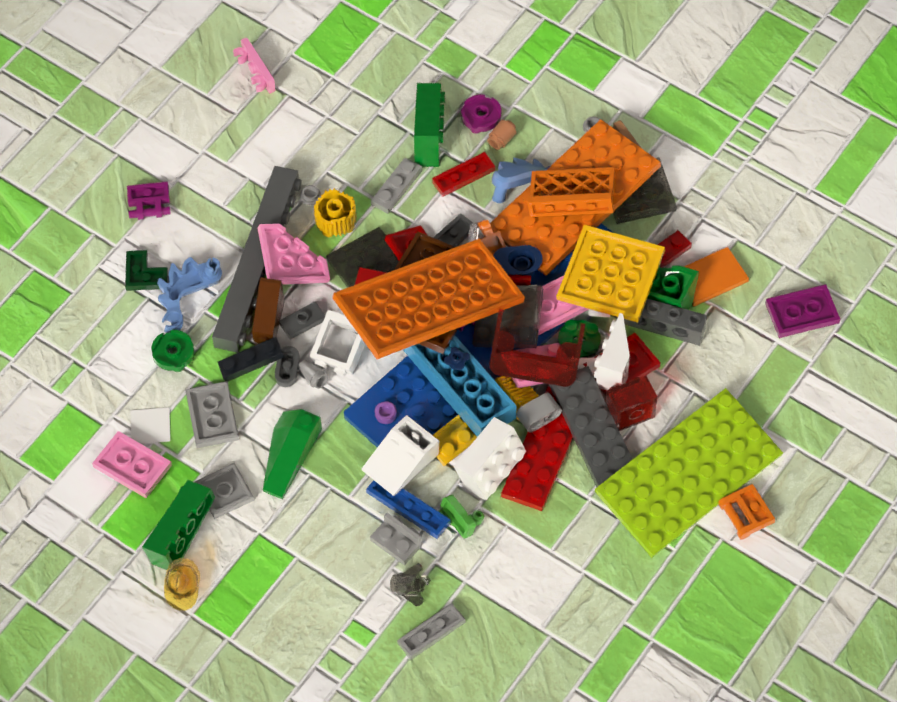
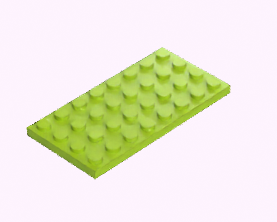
M725 388L596 487L594 491L649 556L653 558L719 506L718 501L738 491L780 458L783 452Z

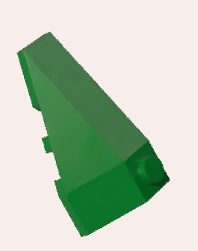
M672 265V268H660L659 266L647 299L689 310L694 300L699 272Z

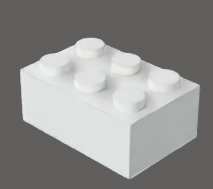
M494 417L453 467L468 491L487 500L496 491L504 478L510 474V471L517 462L523 458L526 450L514 427Z

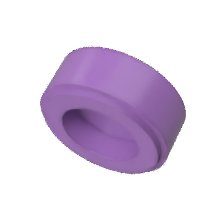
M387 401L379 403L375 408L377 421L382 424L392 423L397 417L395 405Z

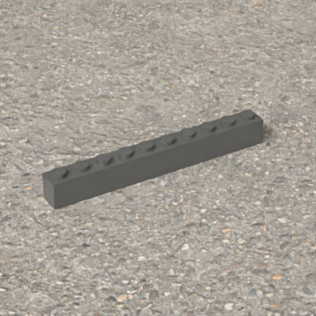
M274 165L212 335L214 348L238 353L241 345L244 346L246 342V330L252 325V313L256 309L260 278L266 277L258 226L260 224H281L284 227V224H288L289 210L295 205V193L300 190L302 180L299 179L298 170Z

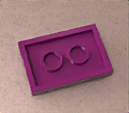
M826 284L768 298L765 301L779 338L840 323L839 314Z

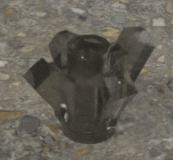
M417 563L404 573L394 574L390 580V588L392 592L402 595L413 605L419 606L423 604L421 592L425 590V585H429L431 580L427 575L419 574L423 568L420 563Z

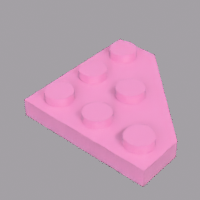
M260 224L258 226L268 279L282 280V285L329 282L330 275L327 260L321 255L318 257L309 250L310 247L297 237L294 238L286 232V228L281 224Z

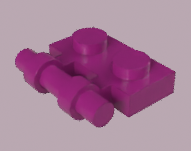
M168 182L127 186L128 206L136 207V210L128 211L129 219L138 218V220H141L144 217L151 216L161 218L163 215L171 214L170 206L162 207V204L170 203ZM155 205V208L143 209V206Z

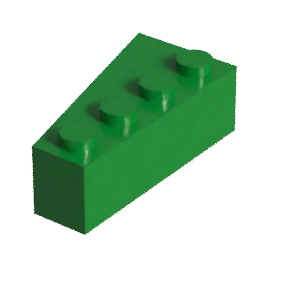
M417 83L414 162L422 167H439L440 143H443V131L440 130H444V118L441 117H444L445 91H441V83Z
M187 480L184 486L180 488L178 495L142 546L152 565L176 573L215 499L211 488Z

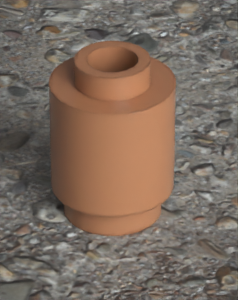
M501 120L489 133V138L487 139L489 145L496 150L504 148L516 134L515 125L509 120Z

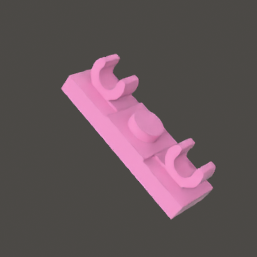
M248 38L242 39V47H237L233 50L235 57L242 55L238 57V63L243 64L248 60L250 72L256 74L251 78L252 85L260 83L256 85L257 92H261L265 88L269 94L275 92L274 78Z

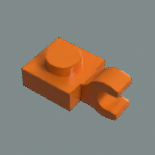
M488 220L478 223L484 235L480 240L492 255L498 249L506 247L500 231L493 232Z

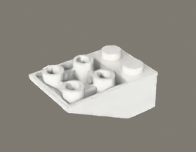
M622 313L619 314L617 321L613 320L609 330L611 335L609 338L606 337L603 342L602 349L604 351L602 355L597 356L595 361V367L597 368L594 373V378H597L596 383L599 388L621 395L628 378L630 358Z
M406 415L390 430L362 467V471L395 496L439 454V440Z

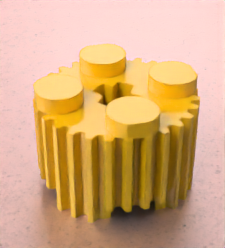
M335 188L333 190L329 189V191L325 190V193L321 195V198H318L314 205L317 228L326 237H332L333 235L337 237V235L342 236L346 232H352L357 219L355 200L353 197L348 196V194H344V192L340 193Z

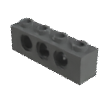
M647 299L639 322L624 319V324L700 346L706 329L707 315Z

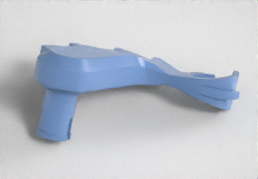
M515 157L512 163L506 161L499 162L498 170L492 176V183L495 186L492 200L496 203L505 202L507 189L531 183L532 171L547 170L550 166L545 168L537 159H533L531 164Z
M189 257L184 261L181 271L174 263H171L168 273L169 283L159 278L157 284L163 294L159 295L158 301L167 309L162 323L165 321L171 322V325H165L164 332L170 333V330H181L183 315L180 310V299L182 297L211 287L220 281L222 270L218 259L212 258L211 261V258H209L207 262L198 264Z

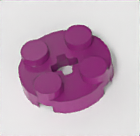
M474 95L464 102V106L461 109L462 122L475 134L490 131L501 121V106L493 97L490 99L486 98L485 95ZM478 111H481L482 113L486 112V114L483 116H479Z

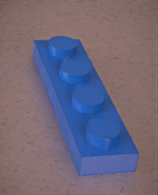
M373 480L366 489L367 494L436 539L450 525L448 517L403 488L393 496Z

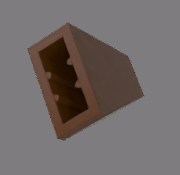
M260 278L252 329L254 343L260 344L277 337L279 320H281L285 303L282 280Z

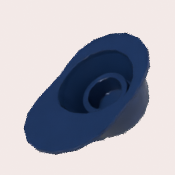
M530 245L504 247L498 249L493 254L494 258L508 275L531 276L543 262L541 252L536 247Z

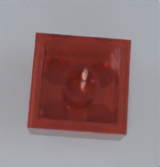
M647 376L635 377L625 384L614 385L609 390H606V404L619 431L655 418L657 395Z

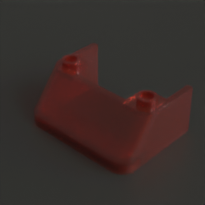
M498 309L490 357L491 371L499 376L562 387L571 386L576 380L585 323L579 322L576 343H562L557 349L556 357L513 350L514 337L511 333L500 330L503 309Z

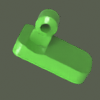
M452 494L442 499L441 511L450 519L451 524L464 539L472 536L476 525H481L483 522V512L476 510L468 515L467 511Z

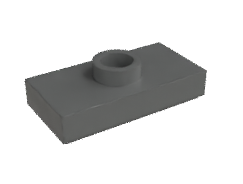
M315 301L279 320V325L291 340L321 324L325 319V314Z

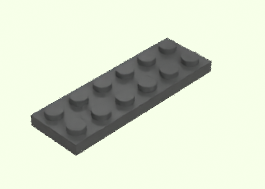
M589 366L549 379L548 384L558 405L562 409L564 419L596 487H598L633 459Z

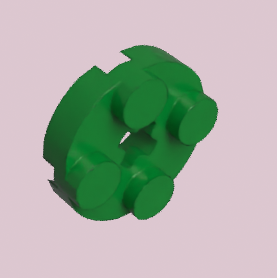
M568 320L559 332L558 343L568 358H588L599 351L601 335L598 331V326L585 320ZM582 337L585 341L577 343L575 338Z
M170 330V333L159 334L151 346L154 363L168 371H183L184 367L190 364L195 354L190 336L180 330ZM177 347L176 353L171 354L168 349Z

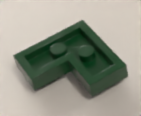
M147 250L126 251V291L160 289L157 284L159 278L168 283V267L148 268Z

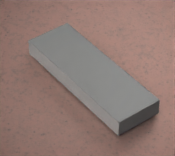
M451 603L398 639L397 644L409 659L412 660L466 623V619Z

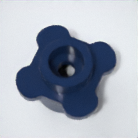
M453 347L450 350L449 356L444 358V362L454 370H462L466 365V361L470 359V355L467 352L460 351L457 347Z

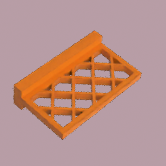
M615 168L532 171L530 196H528L527 201L530 217L613 213ZM601 175H610V177L604 181H601L599 179ZM581 176L589 177L584 182L578 180ZM560 177L568 178L562 184L557 181ZM537 178L548 179L542 184L536 181ZM593 181L598 184L594 189L588 187ZM574 182L578 186L571 191L567 186ZM553 183L557 187L550 192L546 187ZM603 188L608 191V193H598V192H599L600 190H602ZM582 189L587 192V194L577 193L580 192ZM562 190L567 193L566 195H556ZM541 191L546 194L545 196H536Z

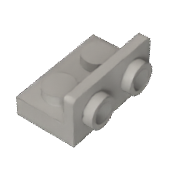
M389 513L384 515V522L370 536V541L403 565H406L422 547L419 532L414 528H408L396 515L392 516Z

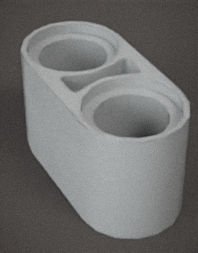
M544 393L520 407L516 412V416L528 432H533L555 420L562 413V409L550 393Z

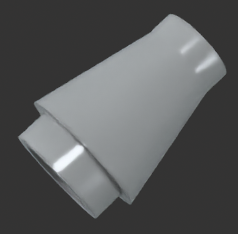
M307 360L299 363L298 370L303 374L311 387L320 389L327 383L328 375L324 369Z

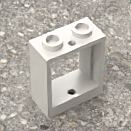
M328 310L310 358L314 365L322 369L329 367L334 369V372L339 375L345 376L346 373L353 375L365 345L359 334H357L346 363L320 355L331 324L357 333L345 315Z

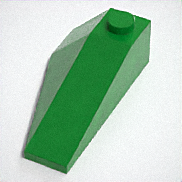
M303 409L283 411L273 429L263 492L280 499L284 498L322 431L321 417Z

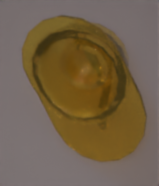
M179 558L174 560L166 571L164 597L167 603L178 611L191 609L196 604L198 598L200 572L193 561L187 558Z

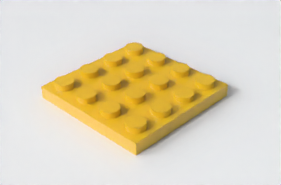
M584 225L556 295L557 300L616 317L622 313L624 319L638 323L664 255L665 247Z

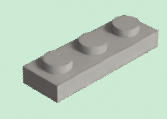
M404 158L372 198L371 205L389 214L422 172V166Z

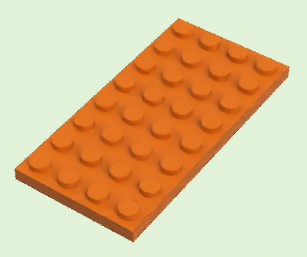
M600 119L547 170L614 167L613 205L615 211L661 167V163ZM601 175L599 179L601 181H604L607 178H609L610 175ZM581 176L578 180L584 182L589 177ZM560 177L557 181L562 184L568 178ZM537 178V179H536V181H537L539 184H542V183H544L546 180H548V179H546V178ZM594 181L588 185L590 189L598 186ZM573 182L567 188L572 191L578 185ZM552 183L546 189L551 192L557 186ZM529 186L492 220L490 225L493 232L500 231L507 247L522 245L536 247L541 252L543 260L537 270L546 276L575 249L584 225L597 228L612 213L530 217L527 204L528 196H530ZM603 188L598 193H608V191ZM582 189L577 194H587V192ZM562 190L556 195H566L567 193ZM541 191L536 196H545L546 194Z
M480 238L333 294V300L376 359L521 304L525 299V296Z

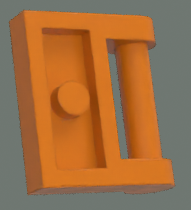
M753 484L718 501L719 507L725 510L737 529V535L741 540L775 523L774 516ZM736 502L749 521V525L745 526L732 506L733 503Z

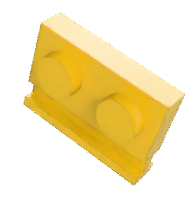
M459 415L433 434L439 440V454L436 458L443 466H446L470 447L477 438L467 424L460 419Z

